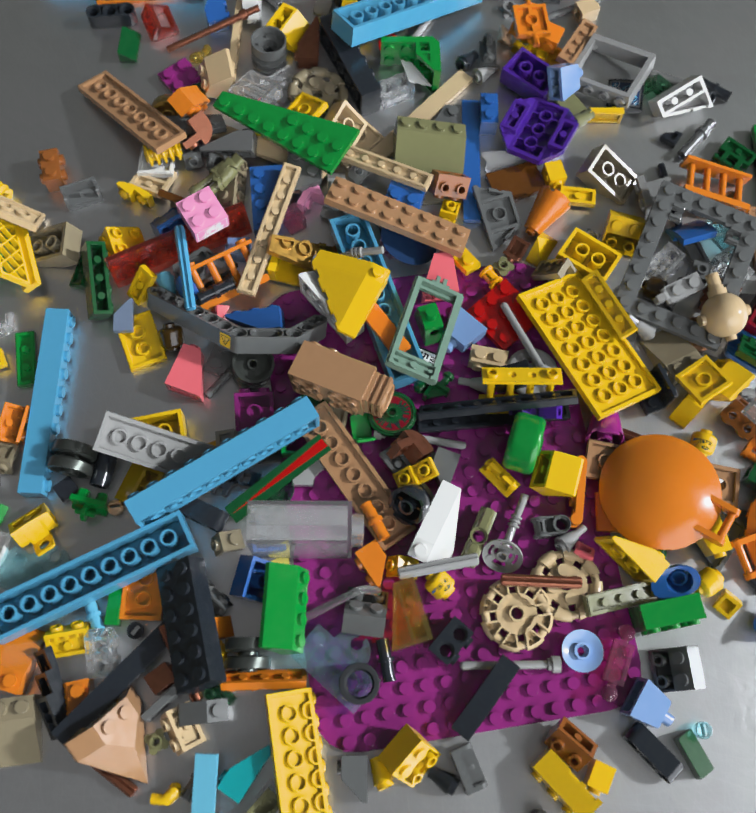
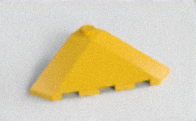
M320 249L311 263L312 268L317 270L319 275L317 281L321 291L327 295L328 300H326V304L330 314H334L337 321L335 323L336 330L355 340L388 282L390 270L374 262Z

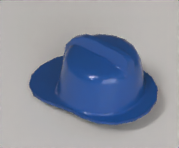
M674 564L667 568L656 582H651V590L654 595L664 600L689 595L699 588L701 577L693 567Z

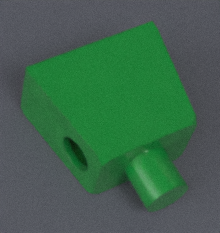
M436 303L417 307L414 316L424 346L439 343L444 331V325Z

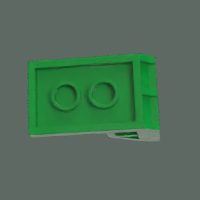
M433 36L381 37L380 65H402L401 60L412 62L431 84V86H424L431 93L439 89L441 57L440 42Z

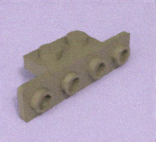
M247 161L239 167L241 170H238L237 175L228 184L227 188L225 187L223 191L219 190L217 192V200L223 208L230 206L229 217L238 224H243L248 169Z

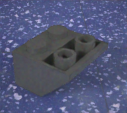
M348 587L341 633L383 638L389 592Z
M698 645L648 651L654 684L662 693L706 688Z

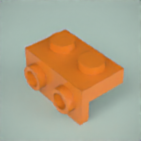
M9 402L4 403L0 416V442L17 445L20 441L24 442L27 430H24L25 423H28L29 405L23 407Z

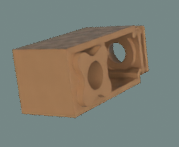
M303 341L288 371L292 388L296 393L307 395L316 401H322L323 399L332 407L343 409L353 415L359 414L363 416L364 412L382 418L383 413L386 412L390 405L395 389L393 377L377 372L376 366L341 354L336 349L324 347L315 341Z

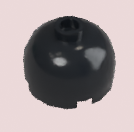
M404 484L390 494L388 505L389 508L392 507L394 511L393 516L398 521L412 526L413 524L420 523L429 512L430 500L428 494L420 486Z

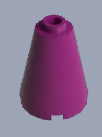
M616 412L599 421L592 413L585 434V443L587 444L589 439L619 445L623 444L625 437L619 413Z

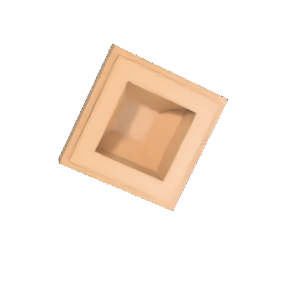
M502 24L500 25L497 41L512 47V35L508 33L509 30Z

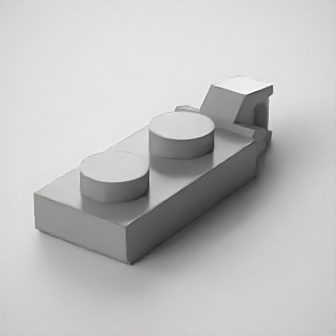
M694 272L663 287L660 290L661 294L655 296L653 301L656 306L664 302L672 305L704 290L706 286L699 274Z

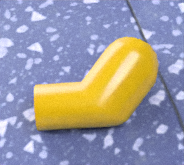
M173 782L164 794L152 793L150 805H172L180 797L181 785L178 782Z

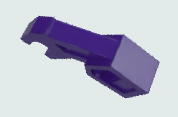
M562 406L509 411V415H515L517 412H526L543 417L544 419H562Z

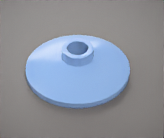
M583 629L575 630L569 633L562 643L561 652L563 659L574 671L581 673L591 672L601 664L604 650L600 639L594 633ZM579 647L584 650L582 656L577 652Z

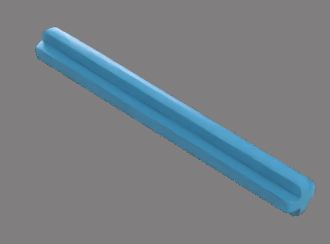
M179 225L174 227L184 305L187 311H194L196 303L184 226Z

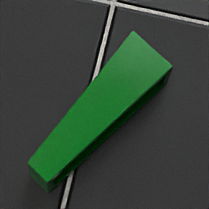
M123 588L109 594L104 621L106 626L121 627L122 620L119 619Z

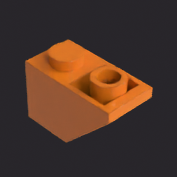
M376 539L355 552L356 558L354 562L359 570L363 569L367 574L365 579L370 587L375 586L376 589H379L387 556Z

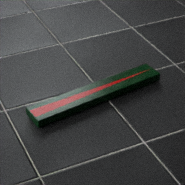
M318 434L224 508L233 520L238 523L332 449L323 437Z

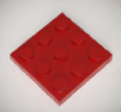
M507 279L502 280L467 310L470 315L487 328L485 335L501 350H508L519 340L518 335L500 307L501 303L506 302L525 334L534 327L516 299L520 292Z

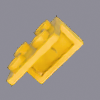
M105 227L98 241L105 242L108 251L107 264L110 270H116L122 259H147L149 257V252L139 227Z
M271 256L265 268L268 271L270 280L300 287L298 275L303 272H309L274 256Z

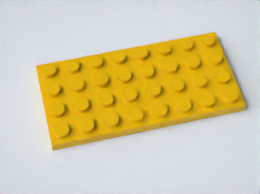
M576 271L575 274L565 275L561 279H555L520 293L516 299L599 421L659 393L662 388L626 338L620 339L581 281L582 275L579 271Z

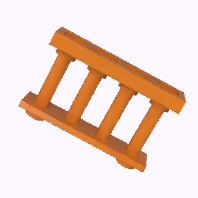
M689 154L679 164V167L687 169L686 184L683 188L747 213L750 211V204L741 200L742 187L752 178L751 174ZM695 172L703 174L702 189L693 186ZM711 177L719 180L718 194L709 191ZM727 182L735 185L734 199L726 197Z
M243 238L235 242L236 246L198 264H195V262L190 263L192 279L199 292L206 290L196 269L207 265L216 284L223 282L213 261L221 257L224 258L236 282L235 286L237 289L241 275L230 253L240 249L247 262L250 254L247 245L252 243L251 239L246 241ZM267 273L263 275L260 285L270 280ZM233 289L221 295L220 298L216 297L199 306L209 310L241 293Z

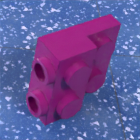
M269 387L258 388V392H250V388H240L239 392L234 393L235 428L238 432L247 427L249 429L252 428L261 418H269L274 415V391H270Z

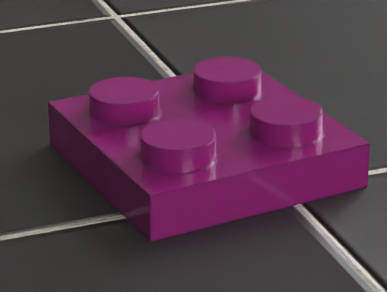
M185 57L157 74L158 79L171 94L180 87L193 85L201 87V77L198 75V71Z

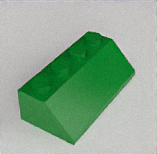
M266 562L259 648L280 655L303 654L305 625L307 623L306 606L308 603V583L310 581L309 570L299 565Z

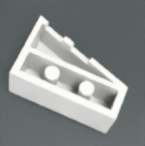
M691 75L648 101L653 116L662 118L713 107L702 75Z

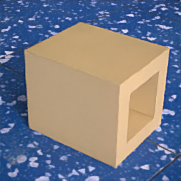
M579 0L575 2L572 15L578 25H580L584 18L590 22L597 19L600 11L599 3L596 0Z

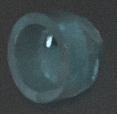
M701 721L695 724L694 733L700 739H709L713 734V729L709 723ZM703 725L706 726V731H707V735H706V736H705V729H704V726H703Z

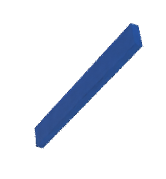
M462 100V124L466 125L463 174L471 178L467 197L463 199V223H481V216L472 191L473 185H478L481 188L479 100Z

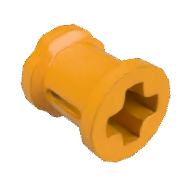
M492 265L485 267L479 274V277L489 284L491 290L503 280L501 276H498L493 271Z

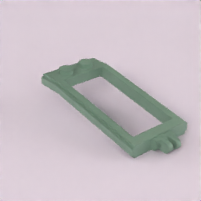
M418 275L414 278L389 348L385 365L422 382L435 385L464 296L449 289L450 287L447 286L448 280L445 278L440 283L441 277L438 275L432 281ZM419 290L452 304L433 364L399 350Z

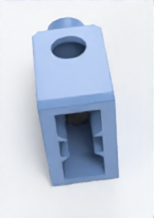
M561 63L547 66L549 99L565 101L580 88V77L583 76V70L578 64Z
M462 307L451 335L447 353H451L455 348L462 353L465 352L472 344L481 340L487 331L483 324Z
M637 677L619 712L657 729L661 724L668 727L674 721V716L668 712L671 701L652 681Z

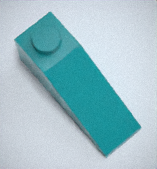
M270 744L234 765L228 771L225 769L217 780L220 783L217 789L239 804L271 756Z

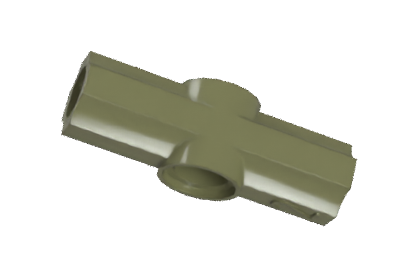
M481 506L460 556L477 553L478 557L480 556L497 512L488 507ZM473 534H481L483 540L481 542L475 541Z

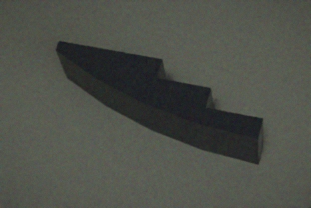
M50 645L33 654L41 671V674L34 676L42 695L35 702L51 741L56 738L50 732L66 718V705L59 666Z
M502 654L451 728L469 741L504 693L520 667Z

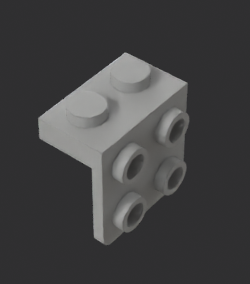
M644 175L636 177V184L633 185L636 195L638 194L639 207L643 210L645 217L649 215L662 181L666 180L673 183L670 177L650 182L645 181Z

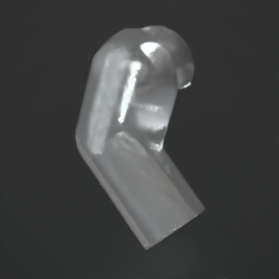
M5 313V322L0 324V337L13 332L15 324L14 313Z

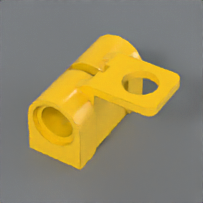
M44 502L8 524L10 535L18 545L24 548L32 543L35 554L38 557L56 545L51 530L59 526V523ZM49 542L45 548L40 549L42 545Z

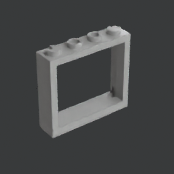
M594 33L575 61L580 68H582L592 51L642 69L627 92L583 76L580 77V88L577 92L627 110L653 69L656 54Z

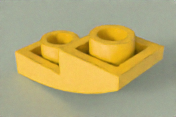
M118 181L116 183L119 189L118 194L124 200L128 199L132 203L137 200L141 205H146L150 209L155 205L152 195L146 190L126 182Z
M444 199L439 217L456 223L461 203Z
M427 457L413 466H407L392 475L397 486L400 487L404 484L421 485L439 476L432 457Z

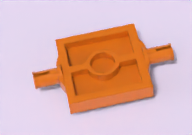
M524 0V4L512 5L511 12L517 39L530 38L532 39L533 47H539V38L550 37L552 33L546 4L532 3L531 0Z

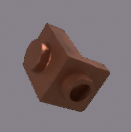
M514 235L506 250L503 251V254L506 255L509 262L513 264L515 261L520 263L531 244Z

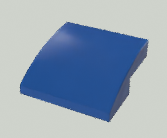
M701 220L665 229V233L673 242L678 240L683 246L717 236V230Z

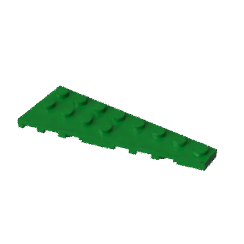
M225 91L221 92L213 104L214 109L329 175L333 174L360 133L359 129Z

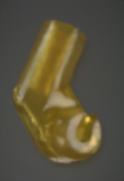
M205 44L202 51L190 54V62L202 63L203 58L209 56L212 48Z

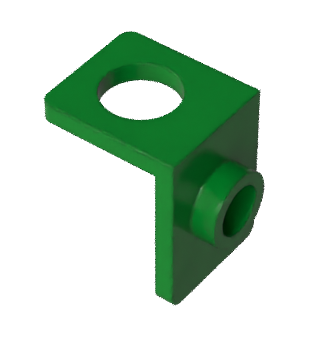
M364 413L363 416L359 414L350 416L352 438L356 443L376 440V437L372 436L368 413Z

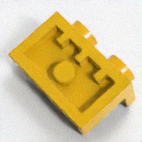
M76 620L69 625L63 626L62 624L52 625L43 636L45 646H52L55 658L91 652L93 649L89 634V627L91 625L87 621L83 622V620Z

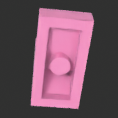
M319 185L309 187L302 192L297 201L299 213L305 214L306 210L311 208L313 201L324 205V195Z

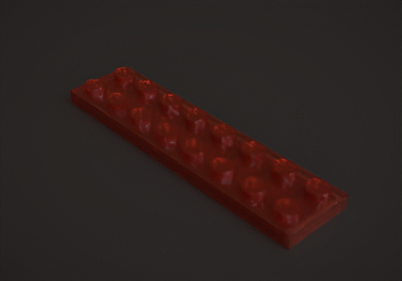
M241 201L224 208L230 225L198 243L187 226L183 225L186 233L188 254L190 255L202 246L212 250L228 243V238L243 237L252 233L243 202ZM174 229L104 258L118 289L132 283L140 265H146L154 273H157L178 262Z

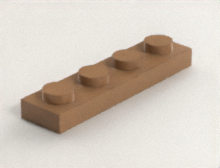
M584 18L558 55L556 61L560 64L574 63L592 35L596 32L598 26Z

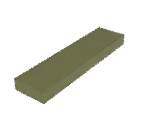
M638 582L584 595L582 600L586 617H592L656 601L658 597L651 590V582Z

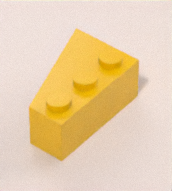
M546 748L529 765L533 770L531 775L538 783L543 782L547 786L546 792L554 801L558 799L563 805L561 809L564 813H594L603 804L599 798L596 799L586 789V784L576 778L571 769L552 749Z

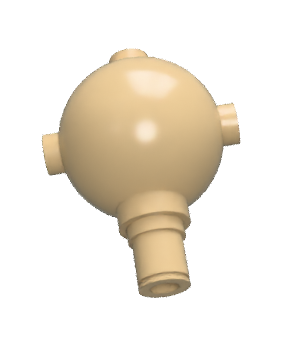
M718 272L705 276L708 285V299L703 304L700 315L697 316V323L700 327L703 326L708 333L719 338H725L726 342L738 339L736 334L747 323L748 315L751 314V307L749 304H745L737 295L727 292L726 287L721 283Z

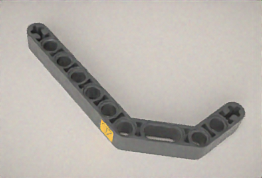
M152 286L147 289V303L150 310L236 354H297L304 340L319 342L326 337L327 317L323 315H313L291 328H241L196 305L194 311H187L184 305V298L162 287Z

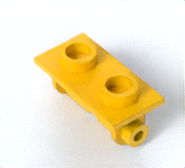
M493 457L488 459L484 466L479 469L506 498L520 486Z

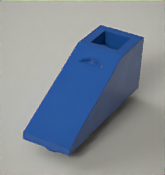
M207 0L204 10L208 27L231 17L229 11L226 12L225 10L227 9L226 0ZM224 27L214 33L230 30V27Z
M269 305L267 308L260 309L250 308L248 311L242 312L232 311L229 314H225V318L228 321L245 328H285L284 312L277 305Z

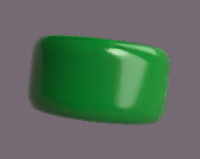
M517 412L515 414L502 465L506 469L523 474H531L533 472L544 441L542 438L546 420L543 417L526 412Z

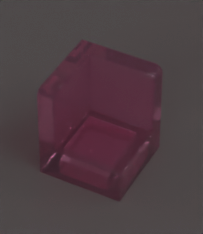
M296 203L289 205L282 223L290 235H294L307 228L305 216Z

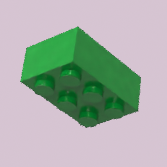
M700 593L641 604L628 609L633 632H641L642 636L701 624L700 619L707 618Z

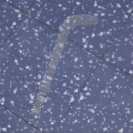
M368 585L356 587L306 612L307 621L359 594L379 595L382 590L379 587Z

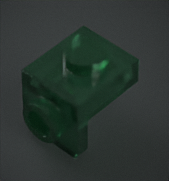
M658 73L645 81L644 94L647 95L653 91L656 95H659L671 88L672 84Z

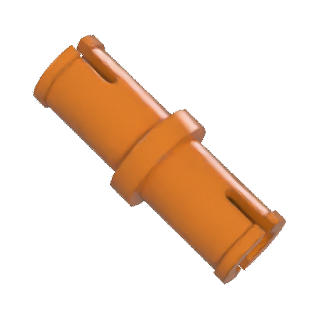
M369 500L361 504L360 508L368 520L367 524L369 527H372L378 541L382 542L389 538L391 535L388 533L382 522L383 518L377 513L372 501Z

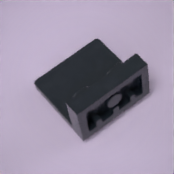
M661 363L656 364L650 373L662 389L659 393L639 402L646 416L666 409L678 397L677 389L669 380L668 372L662 367Z

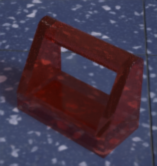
M145 3L141 18L151 41L158 42L180 34L169 6ZM165 14L170 27H161L157 16Z

